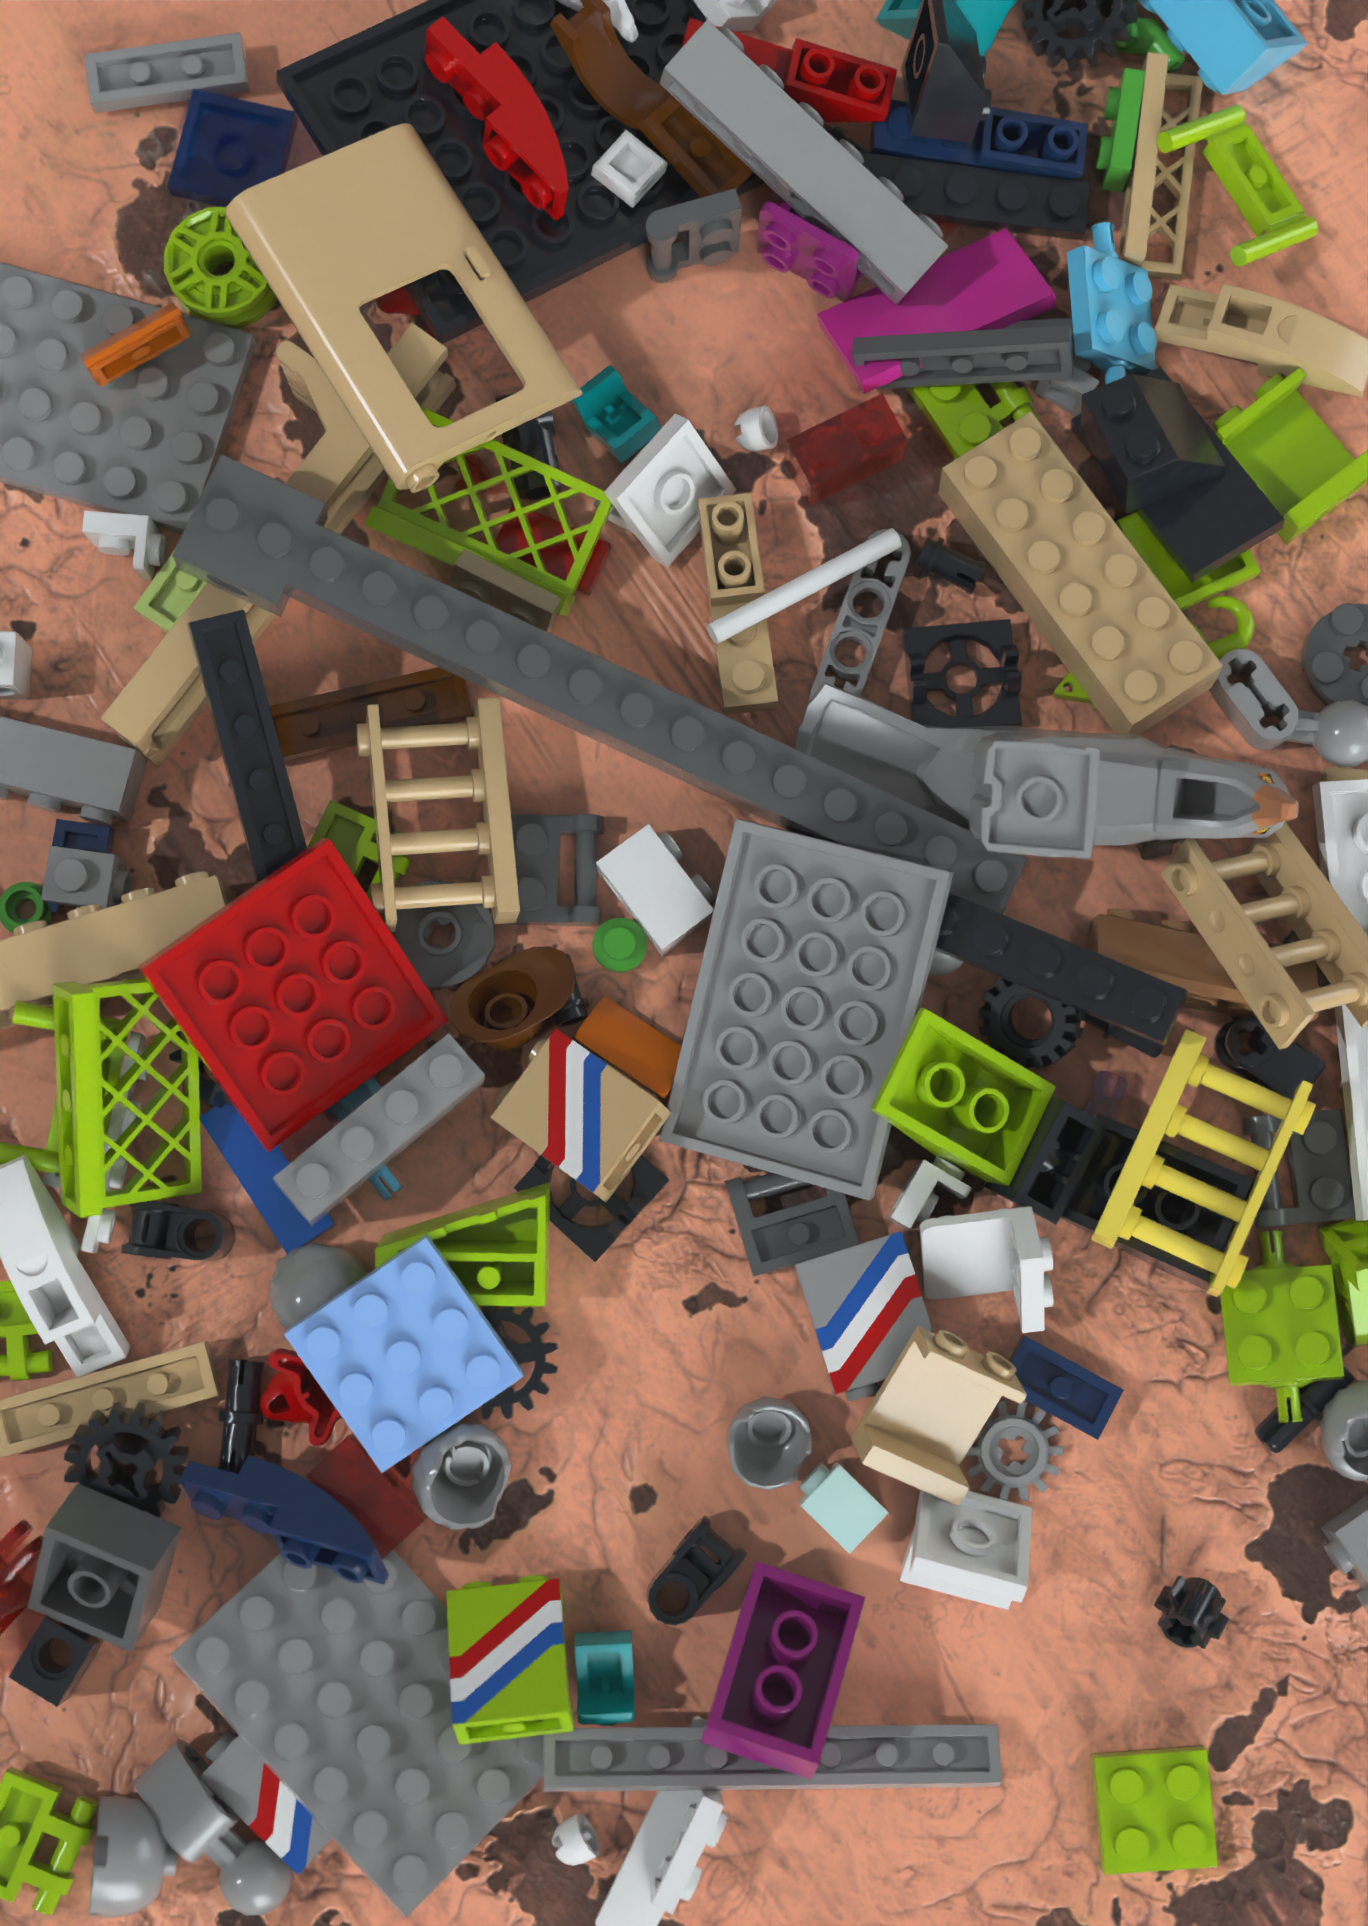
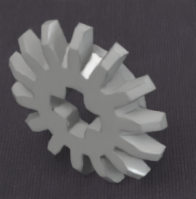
M1005 1401L998 1402L999 1417L993 1420L989 1416L985 1423L986 1427L976 1437L978 1439L977 1447H970L965 1455L977 1456L979 1461L967 1469L970 1477L982 1471L987 1476L980 1489L987 1494L994 1483L1001 1485L999 1499L1008 1501L1010 1488H1017L1021 1502L1030 1500L1026 1486L1034 1483L1043 1493L1048 1487L1040 1478L1041 1474L1046 1471L1058 1476L1060 1468L1049 1464L1048 1459L1049 1455H1063V1446H1049L1047 1438L1059 1433L1056 1425L1044 1430L1040 1428L1038 1424L1046 1415L1041 1409L1030 1419L1025 1417L1027 1402L1018 1403L1015 1414H1008ZM1019 1435L1025 1440L1022 1451L1027 1455V1458L1022 1464L1013 1460L1005 1466L1000 1461L1003 1451L998 1447V1443L1003 1437L1013 1441Z

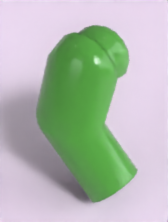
M1138 18L1137 22L1127 24L1131 35L1129 42L1116 40L1113 43L1114 48L1126 54L1146 56L1148 52L1169 55L1167 73L1176 71L1185 60V56L1171 41L1165 30L1153 19Z

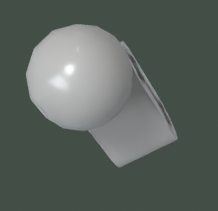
M1235 649L1226 653L1220 660L1223 667L1213 687L1209 690L1213 699L1250 746L1261 751H1267L1280 747L1284 741L1311 744L1324 761L1339 768L1356 767L1368 761V706L1355 700H1342L1325 706L1319 713L1298 710L1295 702L1255 652L1247 649ZM1243 672L1247 677V681L1244 684L1238 682L1231 685L1227 681L1230 673L1235 676ZM1275 715L1280 722L1276 727L1272 725L1266 729L1259 722L1263 716L1269 718Z
M178 1739L135 1779L134 1784L138 1794L149 1812L156 1819V1824L168 1843L181 1857L195 1863L205 1853L221 1868L219 1874L220 1890L230 1908L245 1916L267 1914L279 1907L290 1891L293 1879L292 1869L263 1840L244 1841L232 1829L239 1820L238 1815L200 1778L209 1766L191 1745Z

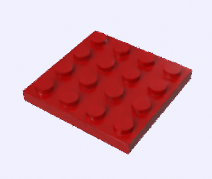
M322 838L138 966L140 972L258 1142L268 1152L448 1022L445 1014L329 838Z

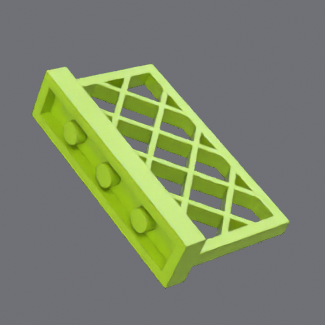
M420 406L430 423L440 428L454 423V421ZM493 439L442 463L444 465L457 459L467 486L466 489L440 499L435 483L427 487L432 502L413 510L395 502L399 489H396L390 478L388 479L378 505H373L364 524L365 526L454 566L463 549H466L562 598L557 615L568 616L576 598L574 593L613 507V504L604 494V490ZM486 448L495 453L502 475L475 485L465 456ZM505 457L523 466L510 471ZM534 470L544 476L551 497L523 507L513 478ZM554 480L572 489L558 493ZM506 482L516 511L488 521L478 492ZM584 493L601 501L591 523L573 530L571 529L561 502L562 500ZM471 496L481 524L462 532L451 528L443 506ZM554 504L565 533L537 543L526 514ZM435 509L440 522L423 514ZM519 518L529 547L512 554H507L499 550L491 528ZM484 531L488 544L471 536ZM586 533L579 549L575 537ZM567 540L575 561L567 579L564 580L547 572L540 550ZM532 554L537 567L519 558Z
M145 978L81 985L75 981L53 983L61 1204L80 1218L102 1215V1208L202 1193L198 1054L182 1031L181 1039L176 1035L180 1028L173 1018L165 1025L148 1010L158 996ZM145 993L139 1001L132 996L133 994ZM121 996L133 1008L111 1032L100 1022L99 998ZM144 1016L161 1032L139 1056L121 1040L137 1021ZM100 1032L106 1037V1040L102 1044ZM171 1040L181 1049L182 1063L166 1080L149 1064ZM117 1046L135 1063L118 1083L112 1087L102 1078L101 1064ZM145 1070L162 1087L141 1111L123 1095ZM181 1083L183 1093L177 1089ZM102 1088L108 1092L104 1099L102 1098ZM174 1095L183 1103V1118L168 1134L151 1119L168 1098ZM119 1101L137 1117L114 1142L104 1133L103 1119ZM147 1125L164 1140L142 1165L127 1153L125 1149ZM183 1136L184 1147L178 1143L183 1138ZM104 1142L110 1147V1149L105 1153V1155ZM174 1148L184 1156L185 1180L163 1183L153 1172ZM121 1156L138 1171L123 1189L106 1192L105 1173ZM147 1179L154 1183L152 1185L142 1186L147 1181Z

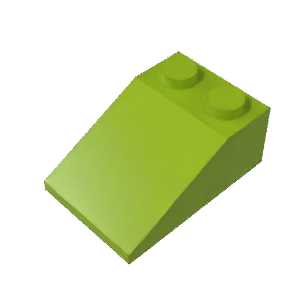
M919 1008L873 1102L871 1110L930 1153L953 1164L971 1177L981 1181L1009 1186L1056 1086L929 1010Z

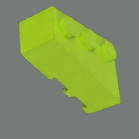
M550 1182L385 1233L375 1248L376 1269L428 1234L477 1306L545 1307L549 1294Z

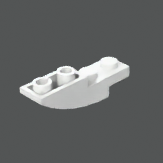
M25 1154L0 1165V1258L19 1299L43 1342L47 1344L55 1341L76 1377H81L126 1358L131 1346L76 1257L81 1245Z

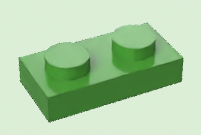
M1124 68L1118 88L1110 86L1108 88L1103 119L1112 120L1109 137L1101 136L1096 158V168L1104 169L1102 190L1122 193L1130 174L1146 72L1144 70Z

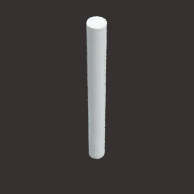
M890 528L707 625V631L715 644H719L901 548L900 537L893 528Z

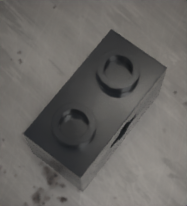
M1052 1096L1010 1185L986 1182L984 1187L1020 1207L1032 1206L1033 1214L1057 1225L1108 1125L1070 1103Z

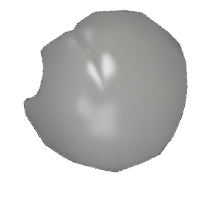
M767 1396L743 1405L732 1418L726 1436L732 1470L748 1486L764 1490L787 1486L796 1481L799 1468L806 1456L811 1454L812 1435L805 1414L791 1401Z

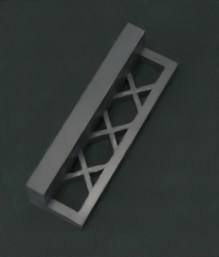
M1072 318L1018 321L1003 329L854 337L852 357L854 366H865V361L901 359L900 368L904 376L876 389L1073 378L1074 366Z

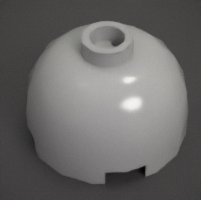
M125 1796L100 1797L89 1915L100 1916V1918L133 1915L147 1908L157 1898L164 1876H175L178 1853L168 1843L156 1824V1819L141 1799Z

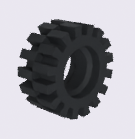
M1003 978L994 983L995 986L984 995L983 1000L986 1002L983 1007L979 1008L978 1018H983L984 1023L983 1026L979 1027L981 1037L987 1035L990 1042L987 1044L989 1047L1026 1069L1034 1067L1037 1070L1057 1062L1070 1053L1075 1047L1074 1043L1076 1040L1081 1038L1083 1028H1080V1024L1085 1019V1013ZM1032 997L1039 999L1049 1008L1052 1023L1048 1033L1043 1038H1025L1014 1028L1012 1011L1016 1003L1022 998Z

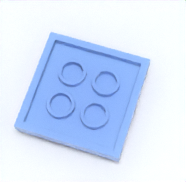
M428 1234L286 1329L284 1336L381 1473L520 1380L524 1374V1371Z

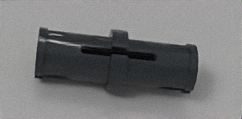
M229 1359L228 1365L230 1367L225 1409H219L218 1421L224 1422L218 1469L239 1474L248 1455L254 1457L257 1425L263 1424L264 1416L262 1412H258L262 1372L265 1366L263 1361Z

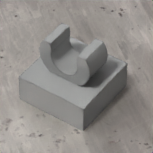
M1074 352L1073 378L1039 380L1034 393L1071 415L1077 416L1081 413L1082 394L1096 389L1100 381L1089 375L1093 362L1076 356Z

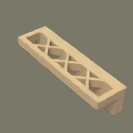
M1148 52L1141 69L1146 72L1132 167L1126 181L1118 257L1125 262L1147 270L1148 277L1179 281L1182 274L1196 142L1182 147V157L1166 168L1157 157V136L1162 131L1199 118L1203 81L1197 76L1167 73L1169 55ZM1165 90L1189 93L1187 109L1172 119L1163 109ZM1180 170L1178 183V181L1173 177V175ZM1164 183L1177 199V203L1173 210L1161 218L1153 209L1152 200L1154 189ZM1175 219L1174 230L1172 231L1167 224ZM1157 232L1171 248L1170 263L1144 260L1147 254L1148 239Z

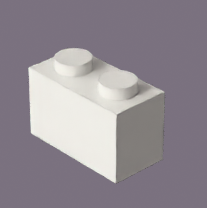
M647 824L597 861L596 867L597 872L663 957L712 920L714 909L710 904L716 900V897L699 874H695L690 878L677 862L684 856L671 836L665 830L657 835L652 827Z

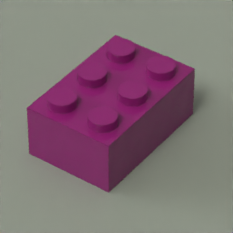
M756 1561L700 1743L811 1780L821 1760L865 1597Z

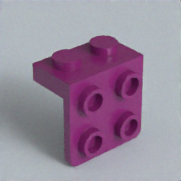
M769 201L765 202L760 210L757 253L761 254L762 259L779 272L787 273L790 270L806 279L808 285L815 292L826 298H834L836 296L843 301L850 299L864 276L857 269L859 261L858 251L807 222L787 202H782L780 206Z

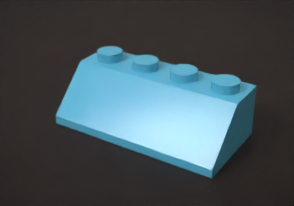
M1138 0L1148 11L1159 15L1168 27L1166 33L1180 51L1189 53L1199 65L1198 74L1204 84L1212 91L1222 95L1245 91L1300 52L1308 44L1274 0Z

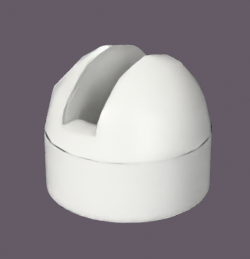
M768 406L751 408L738 416L734 423V428L741 429L742 435L737 436L735 439L744 449L748 451H761L776 446L778 427L775 416Z
M577 1813L556 1827L552 1836V1844L555 1847H560L556 1851V1856L564 1864L572 1866L584 1864L600 1855L598 1837L592 1824L584 1814Z

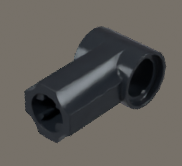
M513 394L496 396L495 400L498 402ZM552 410L502 434L504 445L508 444V447L559 470L552 436H556ZM510 460L512 470L523 466ZM534 470L514 478L520 499L533 501L551 496L544 476ZM554 480L557 491L561 492V483Z

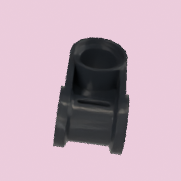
M1246 1017L1226 1023L1218 1030L1214 1038L1215 1053L1224 1065L1228 1066L1242 1078L1289 1099L1292 1098L1295 1089L1302 1080L1314 1085L1326 1068L1325 1064L1316 1055L1296 1042L1292 1041L1287 1048L1279 1050L1257 1017ZM1249 1033L1251 1036L1247 1044L1253 1051L1241 1054L1239 1049L1242 1046V1042L1236 1036Z
M153 1200L129 1204L134 1209L129 1243L122 1245L121 1253L162 1259L174 1257L197 1261H217L225 1257L233 1248L235 1229L231 1221L222 1214L180 1207V1204ZM208 1220L216 1230V1239L214 1244L203 1252L194 1242V1232L200 1223Z
M706 1515L680 1541L672 1552V1556L648 1585L647 1600L650 1611L657 1620L664 1624L675 1626L683 1624L692 1618L709 1596L727 1581L747 1555L743 1548L734 1549L710 1527L711 1520ZM701 1544L705 1545L720 1559L719 1562H715L699 1546ZM671 1581L683 1584L688 1590L687 1603L676 1612H667L661 1609L656 1601L657 1592L660 1587Z

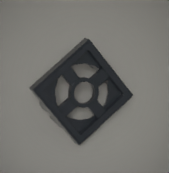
M1010 619L903 629L902 637L911 721L925 726L950 728L1021 726L1019 693L1021 692L1022 674L1021 671H1018L1019 650L1013 644ZM966 640H973L988 648L998 660L1000 667L980 669L975 662L967 657ZM948 642L950 661L941 672L924 674L925 661L929 654L942 643ZM958 665L970 668L976 677L975 688L965 694L951 691L946 683L948 670ZM1002 685L995 702L982 713L974 715L972 698L977 695L981 686ZM942 690L948 698L954 700L956 716H950L936 709L927 698V691Z
M540 1155L533 1164L534 1166L516 1184L514 1189L519 1192L548 1182L551 1184L552 1171L555 1165ZM643 1155L638 1158L630 1169L633 1178L631 1200L628 1204H625L615 1193L612 1194L607 1202H604L602 1199L586 1200L577 1192L576 1180L571 1177L570 1188L572 1194L558 1208L554 1203L550 1188V1222L594 1262H597L669 1182V1179ZM603 1205L615 1216L611 1222L596 1226L577 1224L572 1221L584 1206L594 1207Z

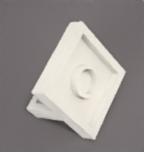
M674 414L605 490L604 494L613 504L607 520L634 533L656 562L668 567L701 530L698 499L732 495L737 489L690 421L678 414ZM596 500L594 506L598 508L601 501Z
M920 1490L915 1527L901 1565L899 1581L1009 1610L1012 1601L1022 1603L1028 1588L1032 1507L968 1491L960 1505L957 1506Z

